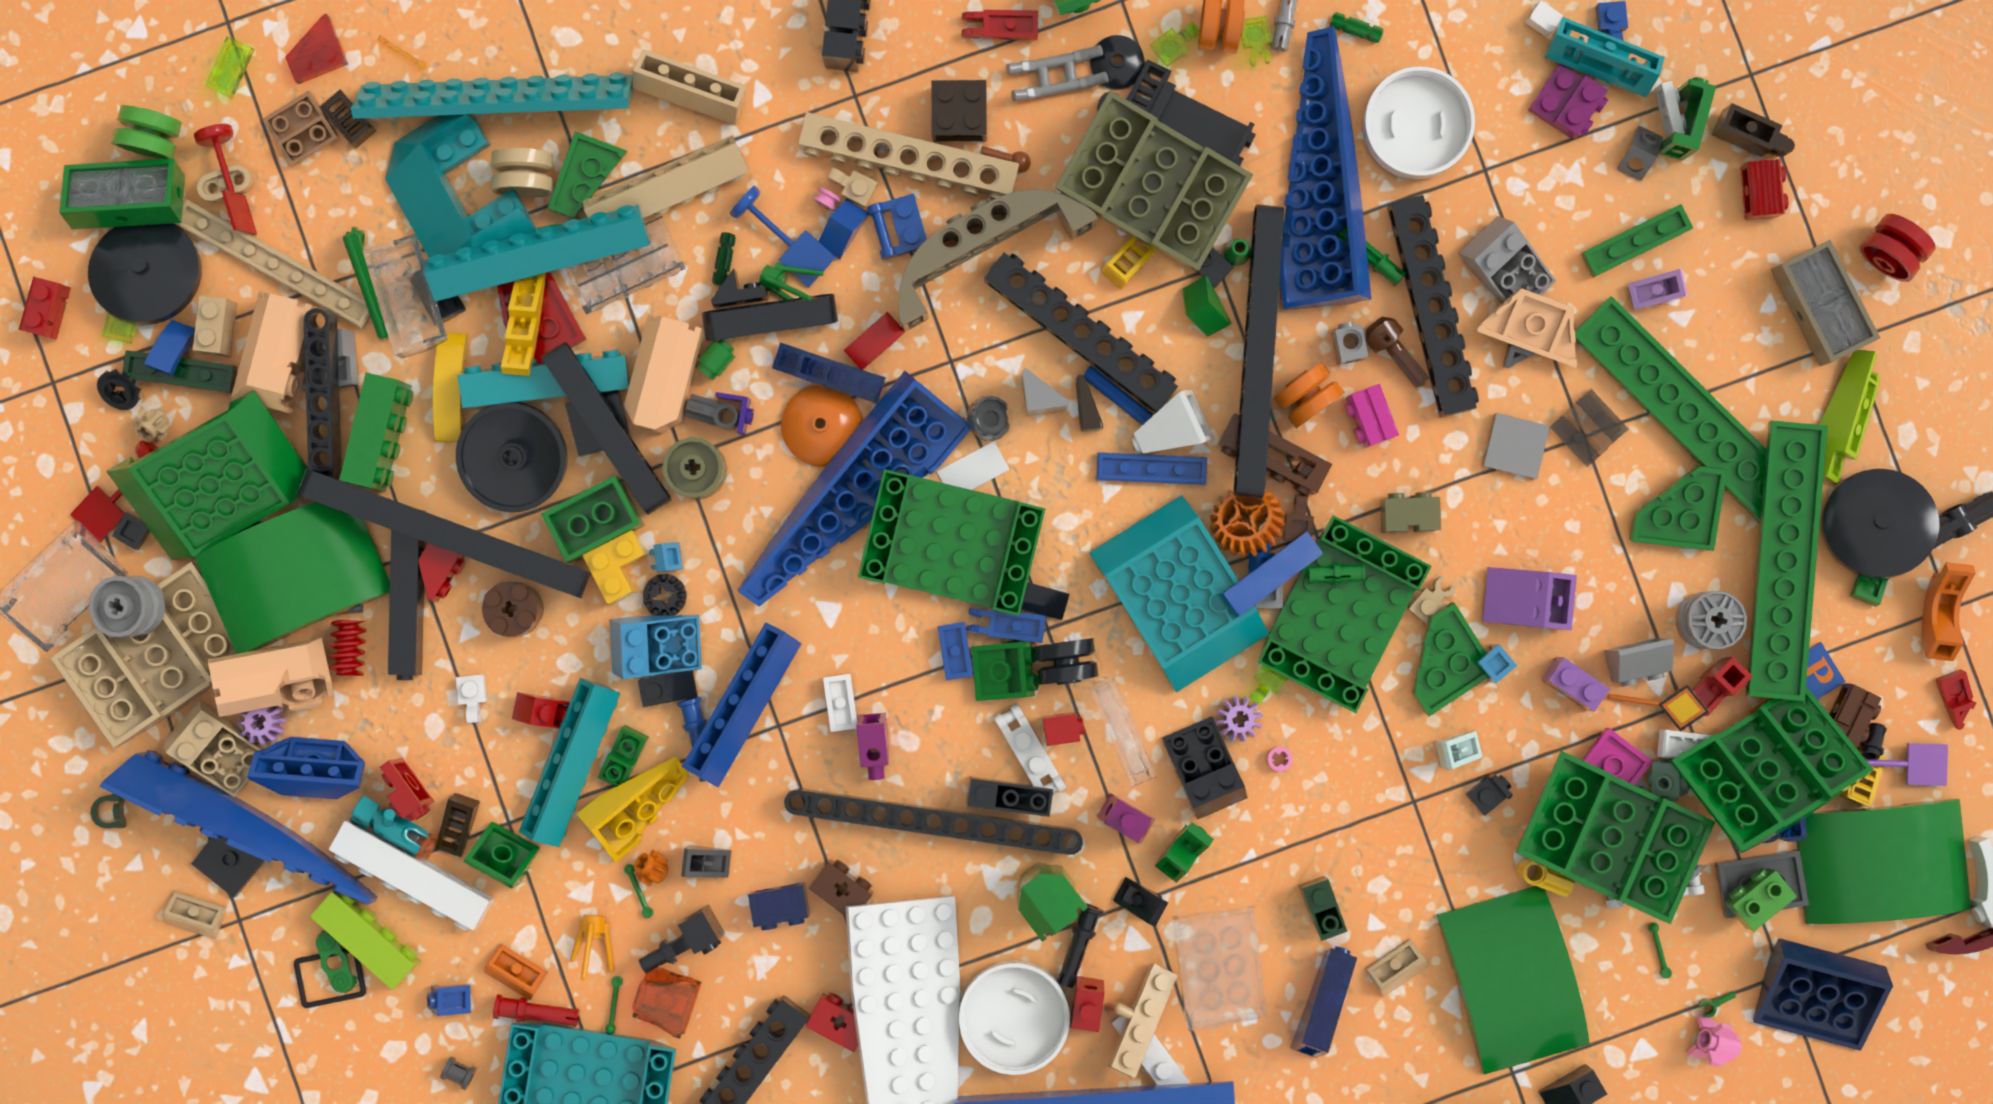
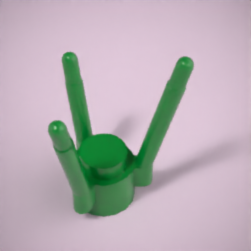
M776 263L775 267L770 265L764 267L760 275L759 284L765 285L768 288L767 291L777 294L784 300L794 298L783 292L782 289L807 301H811V296L786 284L787 275L784 272L823 276L824 272Z

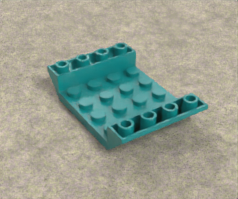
M1182 495L1089 552L1098 569L1107 579L1159 662L1162 671L1175 692L1180 691L1269 635L1255 606L1251 607L1241 616L1236 617L1222 598L1221 594L1239 580L1198 515Z
M512 1023L498 1104H668L676 1049L645 1038L608 1034L606 1032L548 1023Z

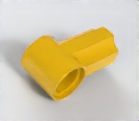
M1527 858L1521 859L1516 865V874L1519 879L1530 885L1540 887L1566 898L1572 892L1575 884L1574 881ZM1531 865H1535L1537 869L1536 874L1532 878H1528L1527 869Z

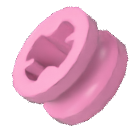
M819 187V194L814 196L813 200L826 209L834 211V204L839 202L840 198L832 192Z
M1276 747L1269 752L1267 762L1273 770L1285 771L1292 764V755L1288 749ZM1284 752L1287 755L1284 759H1288L1286 765L1279 764L1275 766L1272 762L1275 761V759H1272L1273 754Z

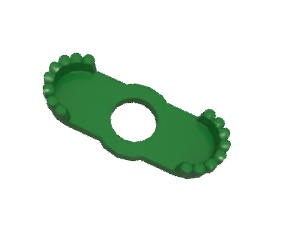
M322 931L316 939V947L321 958V968L327 974L330 984L335 991L347 993L355 988L357 977L352 976L348 965V956L342 950L340 943L329 933ZM332 954H337L342 959V966L338 970L329 968L327 964L328 957Z

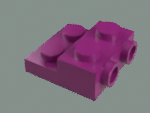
M1559 63L1528 111L1574 140L1579 134L1585 136L1591 128L1593 121L1590 118L1594 111L1600 113L1606 105L1608 99L1604 96L1608 89L1586 75L1582 78Z

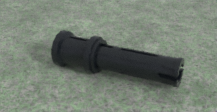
M1086 903L1088 908L1084 912L1081 909L1077 923L1072 926L1074 934L1057 979L1058 983L1069 988L1074 987L1090 939H1093L1096 935L1094 930L1098 918L1104 913V910Z

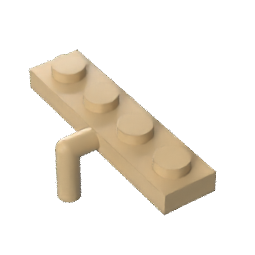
M1150 963L1132 1009L1121 1003H1107L1104 1010L1106 1013L1118 1014L1127 1019L1108 1067L1131 1078H1136L1178 975Z

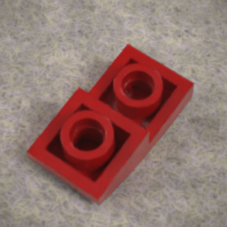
M887 311L843 351L862 371L900 338L905 331Z

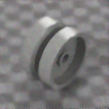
M112 576L103 579L95 586L89 599V613L92 622L99 631L113 637H134L151 633L159 626L165 612V600L161 589L155 582L142 576Z

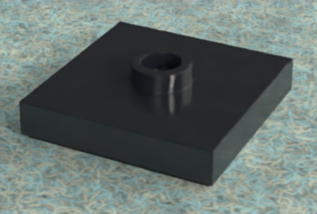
M619 390L602 393L631 437ZM565 403L579 457L603 451L572 403Z
M223 836L221 839L211 838L191 864L235 898L265 861L225 844L226 838Z

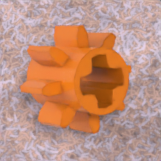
M652 850L650 855L647 853L641 854L634 864L635 877L639 878V881L647 886H651L653 881L656 883L662 882L668 874V860L663 858V854Z

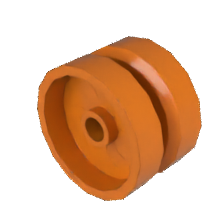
M1203 0L1198 50L1212 51L1216 46L1219 34L1221 35L1220 48L1222 52L1237 53L1244 26L1245 0H1226L1224 8H1221L1222 0Z
M1323 362L1308 372L1307 370L1302 372L1286 384L1287 388L1273 398L1281 409H1287L1296 401L1300 404L1288 416V419L1296 429L1345 393L1337 381L1329 383L1323 389L1318 386L1330 375V371Z

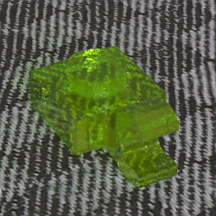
M1193 22L1188 24L1179 33L1170 28L1152 42L1150 47L1163 64L1168 67L1188 52L1189 48L1185 43L1199 34V30Z
M1262 666L1254 676L1260 683L1249 699L1260 704L1269 690L1277 694L1288 678Z

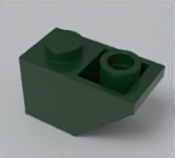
M1322 876L1298 885L1321 941L1348 932L1328 878Z

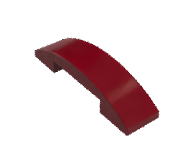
M1990 927L1965 939L1949 933L1925 945L1927 949L1943 954L1975 953L1993 947V928Z

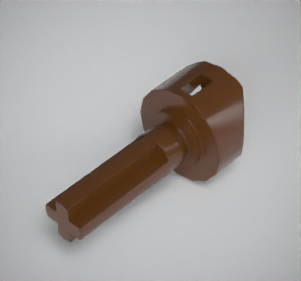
M1380 317L1366 329L1367 345L1374 353L1386 349L1387 353L1416 388L1420 385L1422 386L1429 377L1402 343L1397 340L1402 334L1403 328L1396 319ZM1383 332L1386 333V336L1384 337L1381 336Z

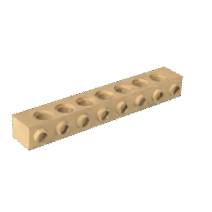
M809 112L805 114L798 142L800 149L804 150L803 153L808 156L819 157L822 154L830 156L831 161L846 164L847 160L857 163V167L865 170H872L873 167L883 169V173L890 176L898 177L899 173L909 175V179L915 182L925 183L926 180L936 182V186L940 188L952 189V186L963 188V193L973 196L983 193L989 195L991 200L1013 193L1019 170V163ZM827 134H833L837 137L835 143L830 146L822 143L823 137ZM854 140L863 143L862 149L858 152H852L848 149L849 144ZM879 147H886L890 150L889 155L885 158L876 157L875 151ZM906 153H912L916 156V160L911 165H905L901 162L902 156ZM931 160L941 161L943 164L942 168L938 171L928 169L927 166ZM958 166H965L969 169V174L964 178H959L954 174V170ZM986 172L993 173L996 180L992 184H985L980 179L982 174Z

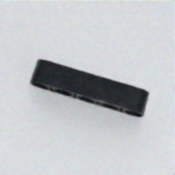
M834 294L811 296V301L803 298H794L702 312L706 341L838 322Z

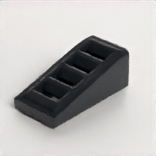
M1147 59L1126 100L1150 113L1172 71ZM1149 72L1162 79L1157 81L1147 76V73ZM1144 82V83H1146V84H1148V85H1150V86L1156 88V90L1154 91V90H1152V89H1150V88H1148V87L1142 85V83ZM1139 92V93H1141V94H1143V95H1145V96L1151 98V100L1149 101V100H1147V99H1145V98H1143V97L1137 95V93Z

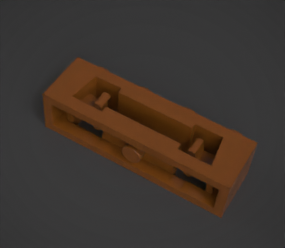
M1236 413L1231 416L1217 445L1222 447L1221 452L1232 458H1236L1239 415ZM1269 431L1268 447L1293 460L1299 458L1313 465L1311 468L1302 461L1297 464L1294 472L1306 476L1302 478L1292 473L1293 469L1267 456L1266 470L1271 472L1269 477L1284 484L1285 480L1294 484V490L1305 496H1309L1310 493L1313 495L1317 494L1332 463Z

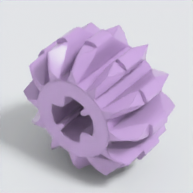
M1235 695L1232 697L1233 706L1227 700H1224L1222 703L1227 710L1217 709L1216 713L1223 715L1224 719L1216 720V724H1226L1220 731L1222 735L1232 730L1229 740L1234 741L1237 733H1239L1240 741L1245 742V732L1254 738L1256 734L1251 729L1252 726L1256 728L1262 727V724L1254 722V718H1261L1263 714L1261 712H1252L1258 707L1256 702L1247 707L1249 697L1244 696L1240 705L1239 698ZM1238 711H1241L1240 714L1246 716V720L1242 721L1241 726H1237L1238 723H1233L1232 718L1237 716Z
M275 706L240 713L245 718V720L238 721L237 723L239 726H245L241 735H250V743L259 741L260 745H267L268 740L276 742L278 740L276 733L283 734L285 732L280 723L287 722V718H280L279 716L283 713L284 709L282 707L275 709ZM261 717H265L266 721L263 722L264 726L259 725V723L262 721Z

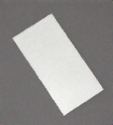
M995 441L942 468L937 473L943 483L973 490L1010 469Z

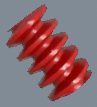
M335 620L331 622L332 626L339 628L338 631L330 633V636L338 639L337 642L330 644V647L336 649L337 653L329 655V658L337 661V663L328 666L330 670L336 672L335 675L364 676V673L356 670V668L365 665V662L357 659V657L365 654V650L358 648V645L365 644L366 640L358 637V635L367 632L366 628L359 626L360 623L366 621Z

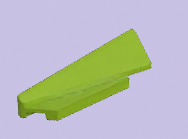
M1856 350L1852 353L1819 424L1828 426L1824 481L1839 484L1844 459L1857 460L1880 384L1879 373L1872 372L1877 357L1875 351Z

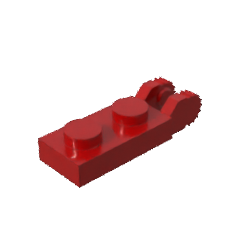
M984 10V12L962 13V20L983 21V28L962 29V37L978 39L983 37V39L1038 40V10Z

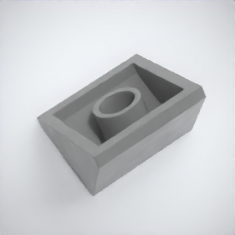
M1025 368L1023 370L1022 384L1027 416L1061 412L1068 408L1070 403L1068 399Z

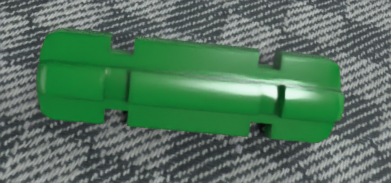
M1338 12L1333 14L1330 21V27L1333 26L1337 30L1342 28L1344 32L1363 39L1368 37L1369 41L1379 43L1383 35L1384 29L1376 25L1371 27L1369 26L1370 23L1350 16L1345 18L1344 14Z

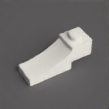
M1976 836L1968 840L1975 862L1977 877L1975 898L1970 899L1974 907L1972 908V914L1978 923L1993 928V846L1989 838Z

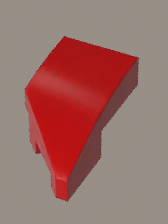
M1960 669L1936 678L1946 710L1954 727L1958 730L1964 728V719L1970 708L1974 709L1977 704L1972 701L1973 694L1967 673Z

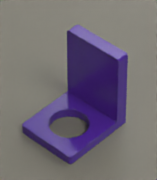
M716 392L715 396L718 399L742 402L737 433L745 436L747 424H752L754 409L750 408L751 399L749 397Z

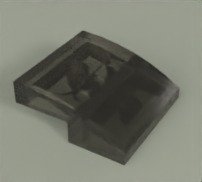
M1592 388L1550 426L1586 467L1593 463L1608 450L1611 444L1629 430Z

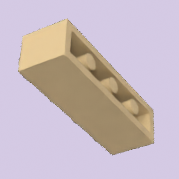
M642 49L633 69V89L736 125L745 105V85Z

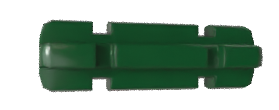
M722 232L720 235L719 243L721 247H718L714 267L716 272H713L712 283L717 286L723 284L728 277L727 272L730 271L733 255L732 247H734L736 240L735 235L732 233Z

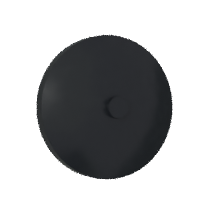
M172 223L114 227L99 240L91 254L88 265V282L96 301L113 317L134 325L157 324L179 314L194 298L202 276L201 259L196 246L180 228Z
M520 402L494 404L475 414L462 429L456 446V465L464 486L478 501L499 511L522 512L541 505L557 491L567 469V447L558 426L541 410Z
M1870 469L1848 477L1832 492L1823 510L1822 533L1830 553L1845 568L1864 577L1887 579L1912 571L1929 556L1939 534V514L1929 492L1912 477L1895 470Z

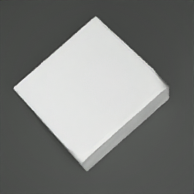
M1541 0L1525 24L1545 38H1548L1563 15Z

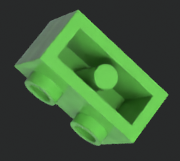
M1770 868L1757 870L1750 877L1751 881L1744 887L1739 886L1731 891L1729 894L1730 898L1724 902L1741 924L1753 932L1797 897L1779 873Z

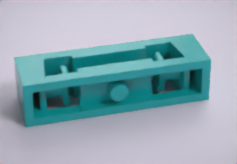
M1565 17L1561 18L1545 54V58L1556 63L1563 64L1643 97L1648 96L1659 78L1665 58ZM1571 30L1588 36L1587 43L1583 42L1584 38L1582 36L1579 39L1571 37ZM1631 53L1646 59V61L1642 65L1636 62L1635 57H1632L1631 60L1628 57Z

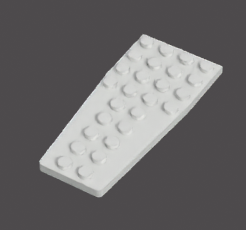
M955 896L846 906L850 990L866 1104H955L958 1098L960 1001Z

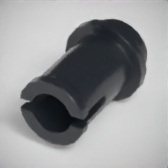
M1870 723L1868 726L1870 733L1866 742L1862 744L1861 751L1865 758L1877 760L1884 753L1882 745L1887 728L1880 723Z

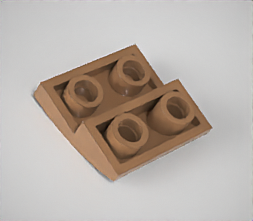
M310 91L305 92L262 119L291 166L338 139L331 123Z

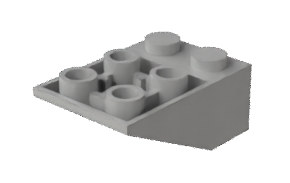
M1499 216L1458 253L1471 272L1501 303L1506 301L1519 288L1542 295L1556 282L1515 222Z

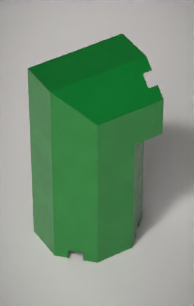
M1038 862L1021 875L1017 898L1018 910L1042 942L1047 939L1045 933L1048 932L1053 936L1079 916L1076 913L1079 907L1083 912L1088 908L1087 904L1078 894L1075 883L1062 866Z

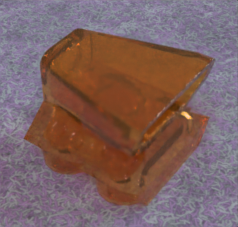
M657 967L645 974L644 979L640 982L632 1009H634L632 1017L657 1025L673 1037L680 1039L681 1035L685 1034L702 982L690 976H683L668 971L665 968Z

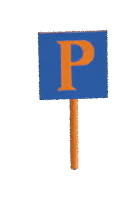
M1822 642L1809 649L1806 682L1807 688L1816 699H1819L1846 682ZM1769 698L1750 710V713L1756 712L1760 706L1773 698Z

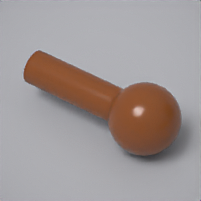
M982 146L980 150L982 155L1019 163L1018 173L1026 172L1031 165L1030 157L1022 151L1009 154Z

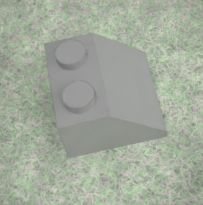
M1656 638L1604 650L1611 682L1621 683V687L1637 684L1638 678L1646 676L1648 681L1665 677L1664 672L1673 671V638Z

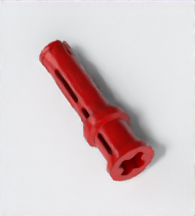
M497 994L493 1008V1019L506 1017L516 1019V1022L530 1019L577 1027L579 1020L577 1017L579 1016L580 1009L528 1003V1000L523 997L517 1000L503 998L501 994Z

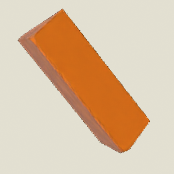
M503 944L499 945L484 969L486 974L529 1000L532 999L547 974V971Z

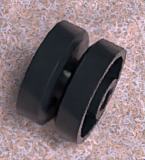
M1094 638L1034 646L1035 660L1039 662L1053 661L1054 664L1053 666L1041 667L1037 671L1039 685L1082 682V679L1099 676L1097 662L1093 660L1079 661V657L1089 656L1095 652Z

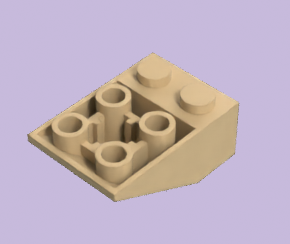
M200 699L164 741L165 753L233 797L237 795L249 780L247 776L254 752L264 749L257 743H250L248 735L242 736L241 729L225 716L219 717L217 710Z

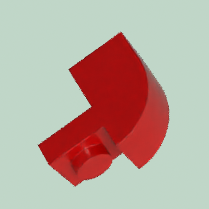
M1734 657L1723 658L1712 665L1699 677L1701 680L1692 688L1710 711L1704 716H1709L1727 696H1735L1753 677Z

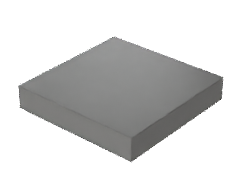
M1495 413L1482 467L1536 480L1550 426Z

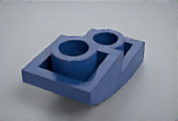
M171 320L156 340L144 365L173 376L182 355H188L194 342L195 328Z

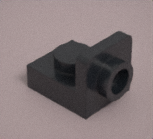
M1489 773L1465 794L1484 816L1506 798L1510 799L1513 796L1509 791L1512 787L1501 774L1497 776Z

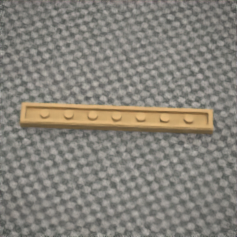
M185 199L182 209V222L175 223L176 225L322 307L331 309L335 314L362 329L366 327L371 317L364 298L254 236L234 231L232 224Z

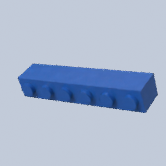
M765 622L683 763L682 767L719 788L802 643L786 632Z

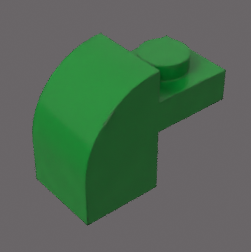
M1193 822L1188 826L1185 825L1165 849L1155 867L1177 883L1188 873L1197 857L1209 848L1214 839L1202 827L1195 825Z

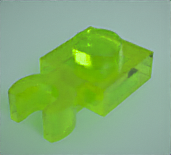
M1267 15L1244 19L1241 37L1243 48H1252L1249 57L1250 65L1252 67L1256 65V55L1264 56L1265 64H1269L1271 54L1264 47V45H1270L1272 42Z

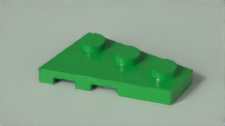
M575 131L548 205V210L574 219L582 210L583 201L594 195L625 156L627 150Z

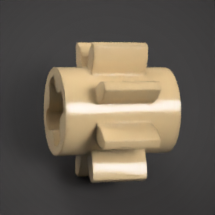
M143 409L135 417L137 421L133 426L135 427L136 435L141 440L152 443L156 439L161 442L168 435L167 430L171 426L169 425L168 417L162 411L151 409L147 412Z

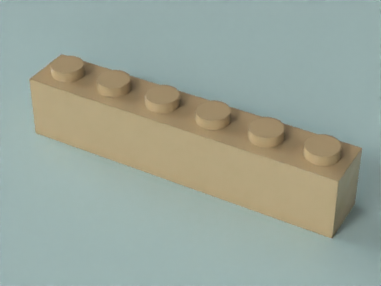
M732 135L583 201V207L589 218L598 212L608 213L616 211L625 205H639L645 220V217L652 214L661 215L667 212L670 206L677 203H689L695 198L694 196L702 192H714L720 187L719 185L725 182L733 183L739 181L749 171Z

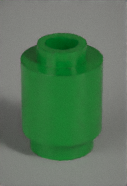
M723 339L719 343L713 340L698 359L700 362L696 368L711 380H714L716 376L720 377L735 358L732 354L734 348Z

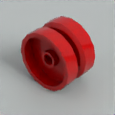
M1896 214L1884 215L1875 226L1876 233L1869 234L1860 245V252L1873 267L1901 282L1912 280L1920 270V263L1927 261L1936 250L1933 239L1921 227Z

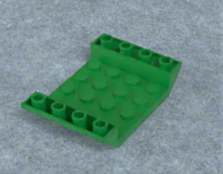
M253 389L230 402L228 410L138 460L134 461L130 457L106 472L169 558L175 560L194 557L289 505L299 496L296 493L305 469H308V467Z
M884 469L858 578L883 584H894L990 607L992 610L1019 616L1046 508Z
M1332 515L1315 542L1323 554L1301 570L1265 640L1257 663L1357 713L1369 690L1366 688L1415 591L1420 590L1432 566ZM1333 563H1339V565L1364 564L1365 582H1340V585H1334V582L1309 584L1308 566H1333Z

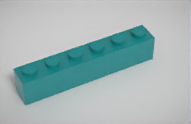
M619 349L602 351L603 356L592 357L591 353L575 354L600 392L629 388L630 382L626 353L619 354ZM533 359L530 376L502 374V362L491 364V369L481 370L480 365L464 367V372L458 374L462 408L566 396L544 362L536 363V359Z
M580 677L524 816L519 833L532 841L556 847L560 846L562 838L566 834L572 813L576 809L582 788L586 784L592 763L597 756L602 738L607 731L613 710L617 706L620 692L606 685Z

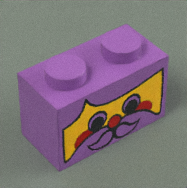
M1556 657L1541 679L1586 711L1595 712L1610 688L1564 657Z

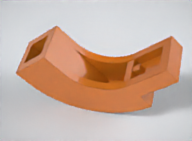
M1946 562L1940 573H1933L1927 588L1922 616V641L1926 658L1954 661L1963 646L1959 614L1963 596L1976 574L1974 565Z

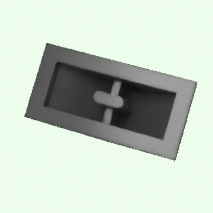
M695 845L687 846L684 848L681 876L728 878L731 850Z

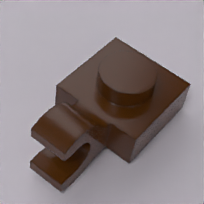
M1295 495L1294 514H1285L1283 541L1292 542L1305 532H1308L1312 537L1314 516H1306L1308 496Z

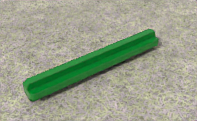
M357 232L343 236V241L379 339L388 338L394 332L360 236Z

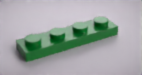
M1682 204L1582 252L1581 255L1594 278L1693 229V226Z

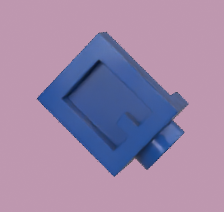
M470 985L431 986V993L427 994L428 1009L436 1016L471 1013Z

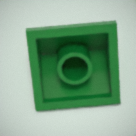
M491 822L463 862L513 889L521 884L540 847Z

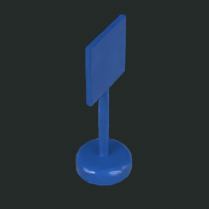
M755 185L749 189L729 212L732 217L738 219L749 210L789 246L788 250L779 259L785 266L824 271L836 258L807 230L795 242L783 233L753 205L760 196V190ZM793 273L808 288L819 277L816 275Z

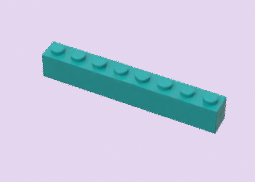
M625 205L616 211L608 213L598 212L589 218L581 220L571 219L562 225L554 227L544 226L535 232L527 234L517 233L501 241L490 240L478 247H463L455 253L433 255L428 260H424V275L436 302L650 246L649 235L640 206Z

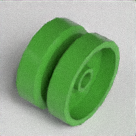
M129 105L120 106L117 120L124 126L132 129H115L111 144L157 159H170L174 157L175 144L162 137H178L182 124L181 121L150 109Z

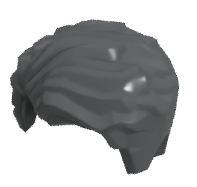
M982 396L976 399L970 405L967 415L971 431L984 441H995L1002 438L1010 428L1006 413L1008 409L1007 403L994 396Z

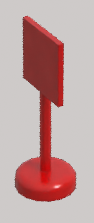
M215 124L197 130L194 133V139L198 145L204 147L214 146L227 191H222V195L233 230L256 235V228L246 196L235 193L220 145L233 138L232 126L229 124Z
M142 440L136 445L135 453L139 459L159 447ZM96 486L70 515L100 544L119 524L125 514L115 504L123 494L118 489L109 498L99 486Z

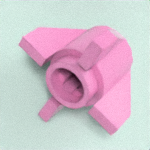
M1703 1015L1697 1017L1701 1032L1698 1035L1697 1044L1687 1051L1688 1056L1707 1058L1709 1065L1716 1067L1734 1060L1740 1054L1742 1046L1740 1038L1733 1028L1724 1023L1718 1025L1711 1018L1704 1017Z

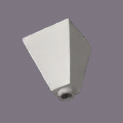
M1184 390L1175 395L1134 433L1135 437L1132 438V442L1138 453H1149L1206 443L1215 438L1193 391Z

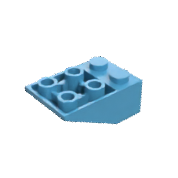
M699 615L632 616L609 619L612 673L622 679L701 669Z

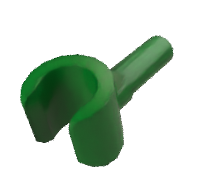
M1732 991L1714 1000L1709 998L1701 999L1698 1004L1699 1007H1703L1706 1004L1712 1005L1709 1011L1703 1013V1016L1707 1018L1713 1017L1716 1014L1717 1007L1736 998V994Z

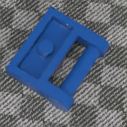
M914 193L867 206L868 214L873 218L881 245L880 255L882 260L917 251L921 244L927 240ZM891 211L900 245L892 247L883 213Z

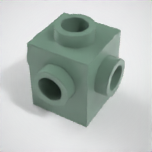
M1660 758L1652 762V771H1650L1648 777L1649 787H1652V794L1661 796V798L1669 801H1678V798L1688 793L1691 788L1670 761L1672 759Z

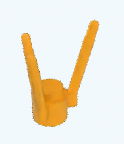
M584 914L583 921L579 923V931L570 961L574 962L576 960L584 936L586 943L581 980H585L587 976L592 939H600L601 933H603L609 972L614 971L609 935L610 923H605V916Z

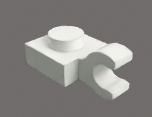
M486 675L456 677L458 705L467 704V723L482 722L480 703L488 702Z

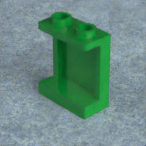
M1694 77L1677 88L1680 99L1688 102L1684 114L1686 120L1685 134L1674 132L1664 139L1658 154L1683 161L1699 150L1716 86L1708 84L1709 81L1706 79Z

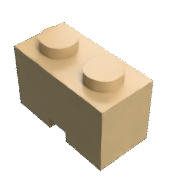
M199 296L193 343L194 351L208 355L231 357L232 327L235 325L236 302L226 298Z

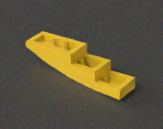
M546 273L514 282L508 307L509 320L504 337L506 346L501 363L502 374L530 376L539 331Z

